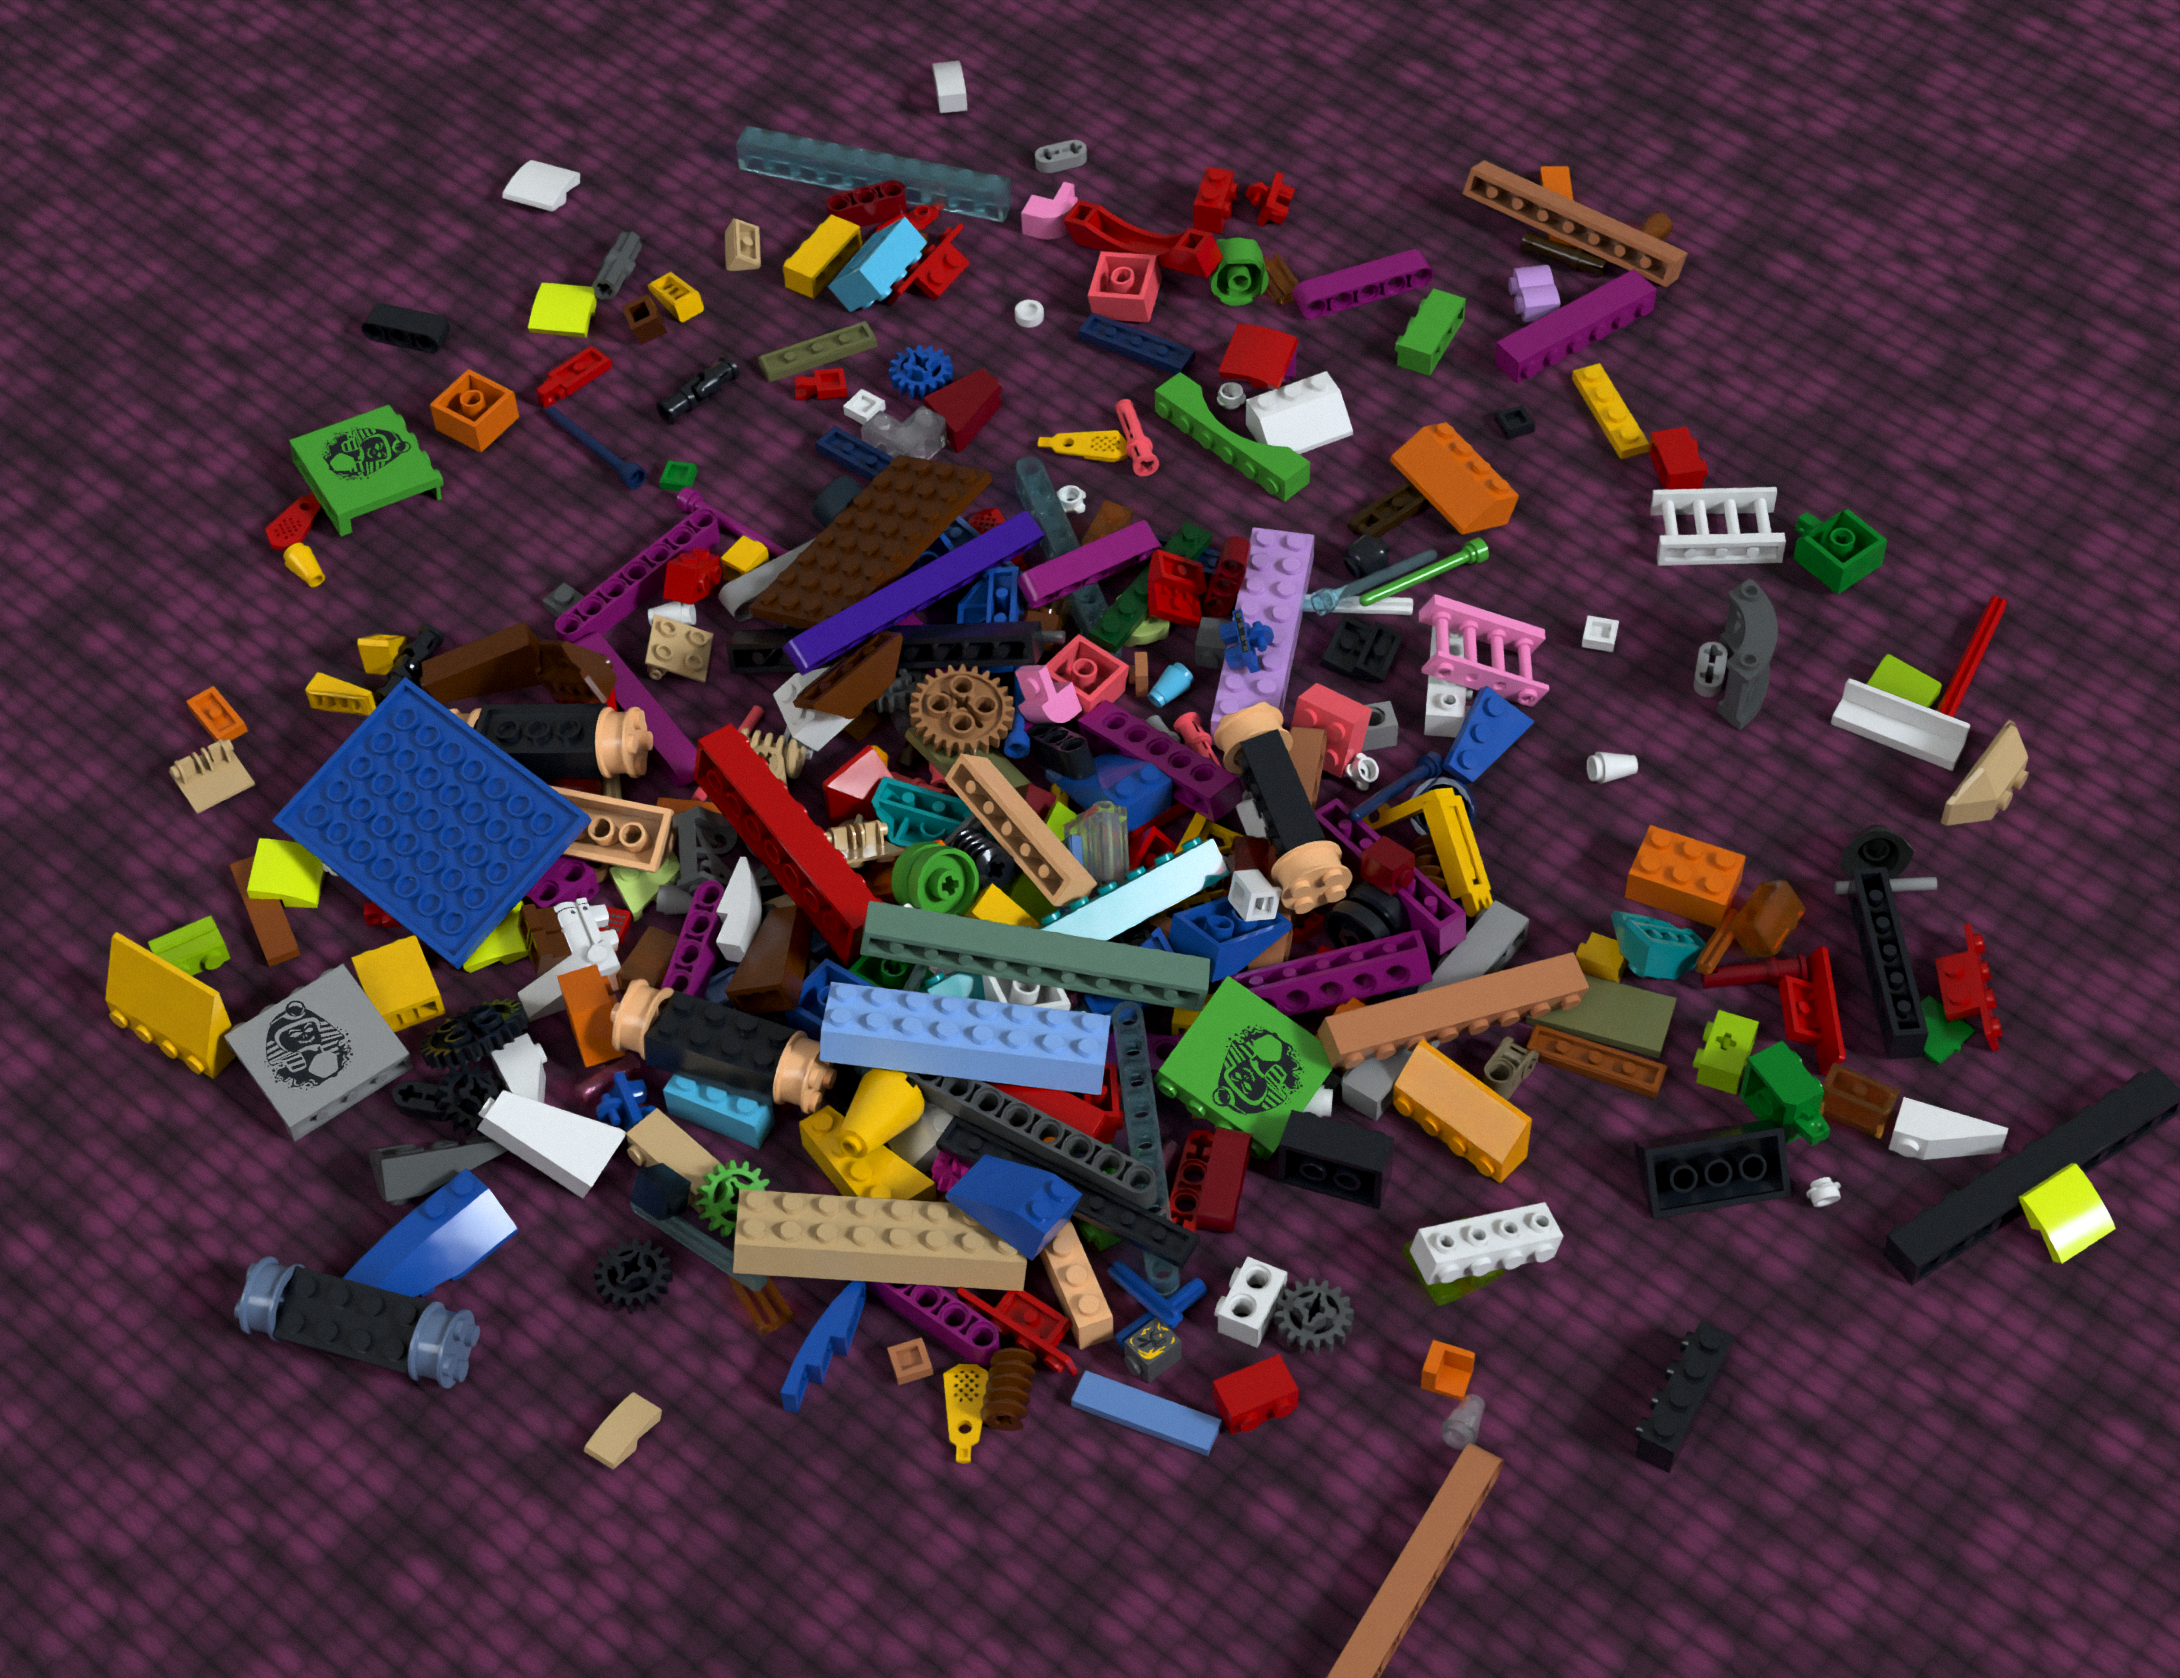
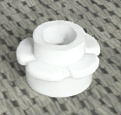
M1228 382L1220 387L1217 402L1220 406L1233 410L1238 408L1240 404L1245 403L1246 395L1243 394V388L1238 383Z
M1830 1177L1821 1178L1813 1181L1810 1184L1811 1189L1806 1193L1807 1197L1812 1200L1814 1207L1826 1206L1841 1198L1838 1190L1841 1184L1839 1182L1833 1183Z

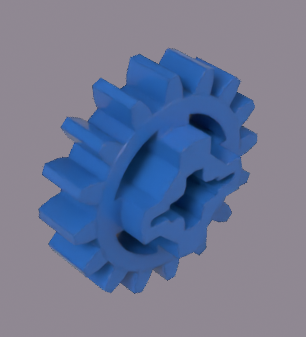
M920 344L917 345V350L906 347V354L898 352L896 353L897 360L890 361L889 377L890 381H892V388H898L900 395L908 392L909 399L920 395L921 400H924L923 397L927 394H931L952 383V376L954 375L950 356H944L942 349L934 352L932 345L927 349H922Z

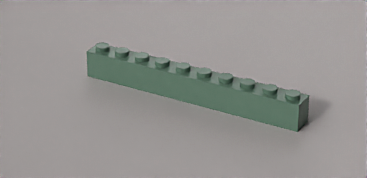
M874 901L868 902L860 955L1198 1012L1202 1011L1208 993L1209 958L962 917L954 914H944L919 908L915 909Z

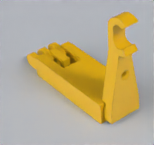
M1452 787L1431 790L1393 808H1390L1385 803L1377 809L1380 813V818L1377 822L1370 823L1369 815L1362 819L1369 827L1377 831L1424 813L1451 899L1461 898L1468 917H1477L1482 909L1487 910L1493 903L1489 891L1491 887L1461 795L1455 796Z

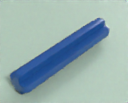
M1115 1261L1113 1266L1108 1268V1276L1170 1329L1176 1328L1177 1324L1182 1321V1313L1122 1261Z
M1193 1278L1165 1299L1182 1313L1204 1297L1208 1290L1200 1278ZM1147 1311L1116 1334L1115 1339L1122 1350H1124L1125 1340L1156 1318L1150 1311Z

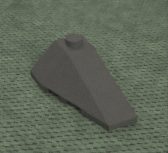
M483 1135V1137H468L463 1145H459L458 1141H448L446 1139L435 1141L427 1149H424L423 1146H415V1143L368 1151L380 1197L386 1202L390 1201L391 1205H403L411 1203L412 1197L422 1196L449 1182L467 1168L470 1171L508 1151V1149L487 1135Z

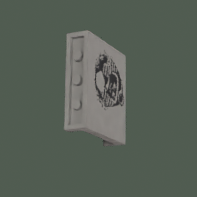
M344 964L335 969L330 968L324 971L317 980L307 986L296 988L290 993L289 997L281 1002L266 1006L258 1016L248 1022H241L235 1025L224 1036L229 1051L232 1054H236L285 1123L287 1132L294 1142L413 1068L409 1052Z

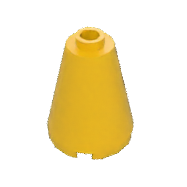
M873 1068L862 1077L837 1134V1143L845 1155L858 1159L863 1158L918 1121L924 1112L925 1101L917 1084L913 1088L905 1080L908 1075L903 1071Z

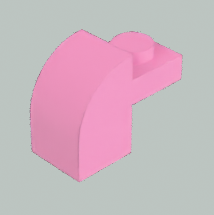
M1063 182L1053 200L1031 195L1021 212L1022 234L1040 239H1056L1067 235L1069 231L1063 219L1078 201V198L1075 197L1074 184Z
M1046 665L1021 666L1015 671L1025 701L1018 708L1028 721L1033 723H1065L1082 711L1073 683L1052 682Z

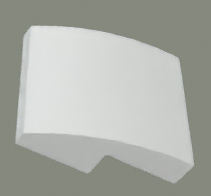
M530 160L512 177L503 191V198L553 212L566 203V192L580 184V173Z

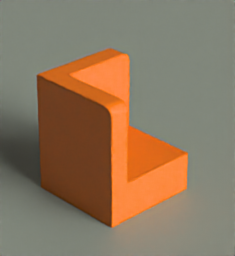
M1433 1340L1422 1369L1421 1389L1457 1400H1463L1473 1373L1475 1353Z

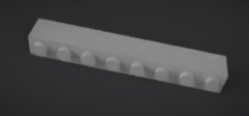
M1495 900L1487 910L1482 909L1474 921V926L1469 932L1466 931V939L1456 945L1450 954L1445 953L1442 956L1436 971L1432 975L1433 981L1420 984L1417 993L1501 971L1526 941L1529 919ZM1439 1041L1429 1043L1434 1048L1440 1045ZM1408 1049L1400 1050L1387 1059L1377 1060L1374 1057L1364 1060L1362 1064L1354 1069H1347L1340 1081L1342 1086L1341 1101L1372 1120L1377 1121L1393 1102L1394 1084L1413 1052H1409Z

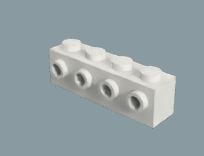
M1432 626L1430 658L1437 652L1434 626ZM1448 631L1450 654L1464 658L1463 636ZM1429 675L1424 735L1456 737L1471 706H1465L1466 700L1472 701L1473 689Z
M1543 1202L1418 1229L1410 1252L1427 1285L1439 1282L1451 1283L1458 1278L1471 1275L1482 1276L1490 1271L1503 1268L1514 1269L1521 1264L1530 1262H1546L1555 1256L1563 1239V1234L1546 1203Z

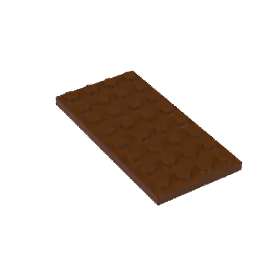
M898 455L872 480L861 494L854 498L853 503L842 513L838 514L834 521L823 532L819 533L816 539L804 551L799 553L797 558L758 595V598L749 606L753 617L810 629L896 582L993 481L990 472L983 469Z

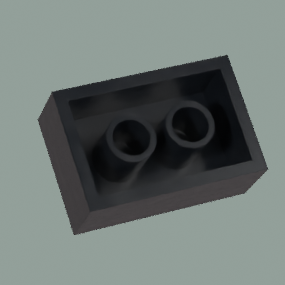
M1291 1110L1279 1143L1278 1182L1380 1210L1392 1176L1394 1137L1387 1136L1381 1131H1369L1354 1127L1344 1121L1336 1122L1321 1118L1311 1112Z

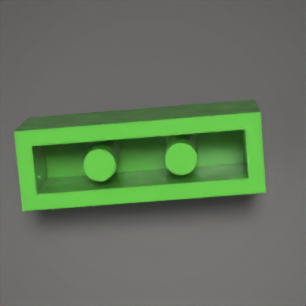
M1433 288L1428 298L1422 299L1416 317L1410 318L1404 336L1400 335L1395 345V352L1398 353L1397 366L1430 376L1464 321L1466 298Z

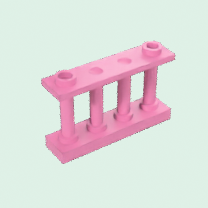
M1434 594L1419 611V622L1435 627L1437 650L1422 667V673L1478 691L1480 688L1488 686L1504 699L1533 707L1549 691V685L1533 680L1531 654L1546 639L1545 629ZM1448 631L1463 636L1464 658L1450 654ZM1476 640L1491 645L1492 667L1477 662ZM1504 649L1518 653L1519 676L1505 671Z

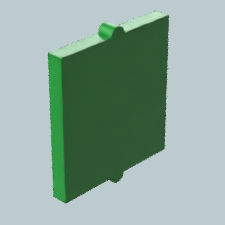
M1929 995L1921 1002L1929 1033L1923 1054L1939 1066L1954 1052L1959 1053L1961 1046L1975 1035L1976 1030L1961 1019L1948 1022L1944 1006Z

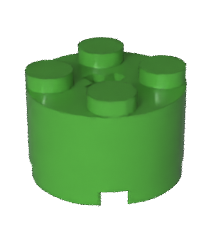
M1245 238L1219 239L1215 241L1223 258L1208 277L1213 294L1219 297L1221 302L1231 306L1246 305L1252 302V298L1259 293L1261 296L1268 286L1269 279L1263 254L1258 243L1253 239Z

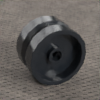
M1364 880L1355 882L1346 892V896L1341 901H1338L1324 917V929L1330 941L1337 949L1410 932L1411 920L1407 910L1394 895L1390 896Z

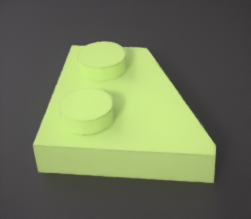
M674 852L670 854L657 873L621 866L609 868L610 877L626 907L632 912L634 921L639 920L643 916L642 910L652 900L657 902L659 885L667 886L668 883L674 885L681 878L680 863Z

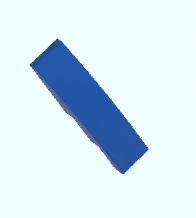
M852 1281L833 1300L810 1331L793 1361L780 1392L785 1411L799 1412L808 1382L823 1385L833 1354L848 1355L868 1295L866 1281Z

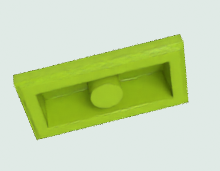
M1890 654L1883 658L1867 683L1869 686L1930 708L1938 700L1942 686L1937 680Z

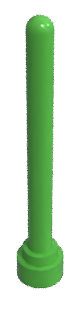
M1481 538L1472 539L1465 543L1460 552L1361 595L1359 603L1367 607L1464 563L1477 565L1489 558L1488 547Z

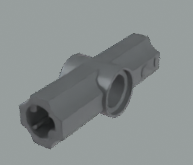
M622 231L614 245L598 266L600 271L591 285L594 289V295L599 299L612 300L636 266L634 260L637 258L642 247L640 236L636 233Z

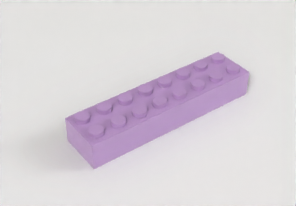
M1252 528L1250 557L1245 577L1239 589L1235 610L1242 609L1245 622L1249 623L1251 628L1253 627L1252 624L1256 621L1271 627L1274 639L1267 645L1266 651L1260 652L1258 648H1255L1260 671L1250 673L1247 666L1231 670L1226 658H1224L1211 718L1212 745H1216L1214 733L1220 725L1219 720L1227 714L1235 713L1260 702H1267L1283 713L1303 614L1304 599L1307 594L1314 559V535ZM1239 642L1227 645L1226 649L1239 645Z

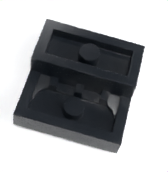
M1343 614L1319 666L1353 679L1382 683L1404 635L1375 621L1371 628Z

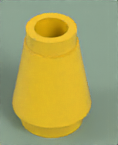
M295 543L287 548L283 554L285 566L310 587L319 586L325 580V575L322 573L311 548L303 543Z

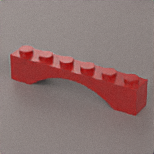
M1078 200L1063 219L1075 244L1105 252L1157 255L1159 266L1203 278H1208L1223 258L1212 233L1193 228H1187L1185 231L1177 234L1150 232L1125 222L1101 205Z

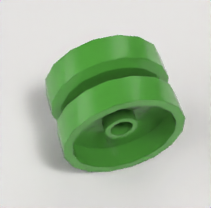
M930 841L916 842L906 848L896 860L892 871L891 888L895 900L900 906L909 903L915 908L962 916L975 901L979 889V874L975 862L966 852Z

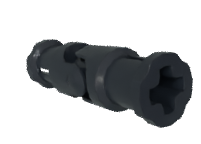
M728 356L720 357L718 363L713 367L703 369L695 378H691L675 389V394L665 401H658L656 409L660 417L670 425L677 422V417L686 411L694 410L709 397V394L719 392L721 386L727 381L737 379L739 377V370L736 364Z
M422 624L418 628V635L413 643L407 644L401 657L387 673V681L382 688H378L374 692V699L378 704L390 694L404 677L414 684L417 682L422 674L421 662L431 659V654L435 648L441 646L444 642V635L441 631L429 624Z

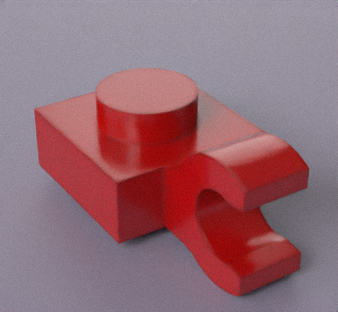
M843 368L814 370V377L799 376L794 378L795 396L798 401L807 400L816 393L818 400L847 397Z

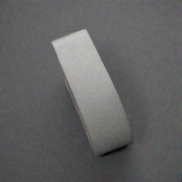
M1069 140L1043 146L1035 152V166L1042 173H1053L1079 167L1086 163L1087 160L1086 145L1080 140Z
M1707 642L1699 649L1693 686L1694 690L1701 696H1717L1722 690L1728 653L1725 646L1721 643ZM1709 655L1716 656L1715 663H1709ZM1706 675L1713 676L1712 683L1705 682Z

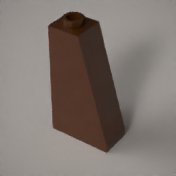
M521 622L421 662L423 676L420 677L421 686L427 694L431 693L436 701L445 703L541 685L535 676V668L538 667L536 662V644L539 640L526 622Z
M798 905L769 910L725 990V994L736 1010L756 1015L796 1009L799 1005L813 928Z

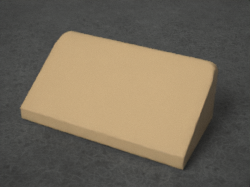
M735 218L732 219L725 231L726 270H751L761 267L759 226Z

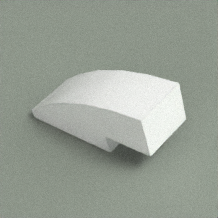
M960 61L932 63L940 113L966 111L967 97Z
M741 856L716 911L723 923L716 944L726 960L735 962L742 961L761 927L762 918L761 891L757 875L748 859Z

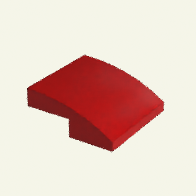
M1238 323L1218 372L1222 379L1248 380L1253 388L1279 389L1298 344V339L1278 330Z
M1159 549L1153 551L1148 576L1149 615L1194 629L1199 627L1202 617L1199 595L1207 591L1203 563Z

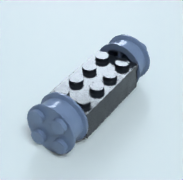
M266 1256L258 1263L253 1262L249 1266L246 1274L247 1282L242 1297L237 1301L234 1310V1316L239 1319L244 1333L253 1335L258 1331L269 1334L271 1340L275 1342L286 1341L298 1346L404 1374L417 1381L427 1377L437 1380L439 1386L446 1389L451 1388L457 1381L463 1382L466 1378L469 1368L468 1358L472 1347L476 1345L480 1335V1327L475 1325L474 1315L470 1310L462 1309L457 1313L446 1310L441 1302L435 1301L431 1303L306 1269L300 1264H293L290 1267L279 1265L278 1260L271 1256Z

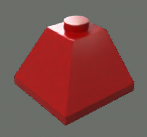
M867 745L822 782L827 821L832 827H838L845 820L855 819L857 814H862L864 820L868 822L878 820L871 801L883 776L892 779L894 777L870 745Z

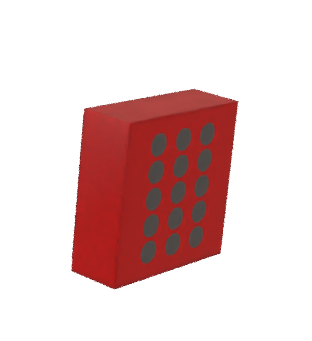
M606 906L609 914L608 926L598 929L599 931L616 930L619 944H622L633 920L632 912Z

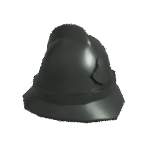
M1871 825L1863 829L1844 848L1840 867L1849 879L1851 878L1852 869L1886 867L1889 879H1894L1909 866L1914 849L1904 837L1884 825Z

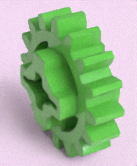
M735 1160L726 1162L725 1168L722 1164L714 1166V1174L706 1173L702 1177L707 1185H701L696 1189L697 1192L703 1194V1199L695 1202L696 1206L704 1207L705 1212L699 1216L700 1219L710 1218L711 1223L708 1227L710 1231L721 1227V1237L729 1236L731 1231L735 1237L736 1222L728 1221L721 1216V1214L729 1215L733 1221H737L738 1201L732 1204L730 1198L734 1194L739 1196V1189L765 1191L764 1187L770 1182L769 1179L759 1180L760 1168H756L751 1172L748 1171L749 1162L747 1161L740 1163L738 1168ZM736 1177L744 1179L749 1184L746 1185L738 1182ZM716 1188L718 1193L716 1201L714 1202V1191Z

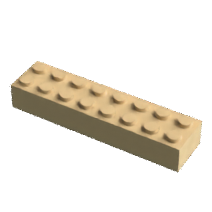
M739 1189L733 1273L947 1287L961 1286L963 1288L1023 1291L1027 1257L953 1203Z

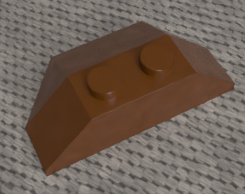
M880 630L869 641L860 644L844 655L800 691L793 701L794 706L845 719H853L863 712L864 707L870 702L881 698L884 695V691L894 683L903 641L902 634Z
M541 639L536 644V662L538 667L535 668V676L553 699L601 704L608 700L618 677L612 671L614 668L612 662L604 654H599L567 641Z

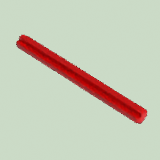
M1997 595L1990 598L1936 710L1937 712L1954 718L2007 604L2005 598H1999Z

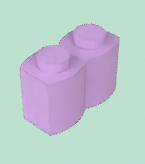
M1549 265L1514 268L1513 277H1510L1508 280L1510 295H1515V312L1517 315L1521 314L1524 323L1537 321L1560 309L1559 294Z

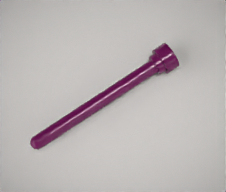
M687 486L678 494L676 507L682 511L691 513L697 509L709 508L716 513L719 525L740 537L744 535L753 541L761 542L768 548V553L778 558L789 552L787 549L703 502L704 500L700 492Z

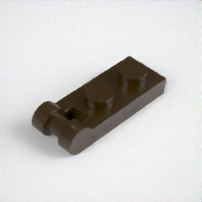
M1407 480L1354 515L1349 520L1347 529L1354 535L1370 534L1378 538L1428 506L1430 502ZM1372 522V526H1367L1368 523Z

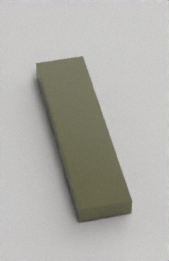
M863 321L758 356V364L770 383L878 347L877 338L868 323Z

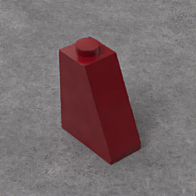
M982 368L923 397L925 419L955 452L959 453L963 451L1001 407V384L995 376L992 377Z

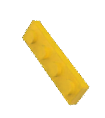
M1601 364L1573 370L1572 380L1620 460L1648 452V440Z

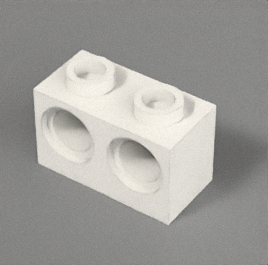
M1247 1257L1242 1268L1236 1267L1229 1283L1231 1289L1227 1297H1220L1214 1316L1218 1317L1219 1333L1258 1348L1275 1315L1277 1299H1283V1290L1287 1288V1272ZM1254 1284H1258V1285H1262L1263 1287H1262V1288H1252V1287H1250V1286H1251V1285H1254ZM1238 1313H1245V1314H1248L1249 1316H1247V1317H1238V1316H1236V1314H1238Z

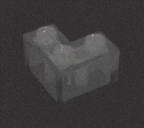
M923 405L904 422L879 410L861 427L862 441L893 458L898 455H905L930 460L947 444L945 417Z

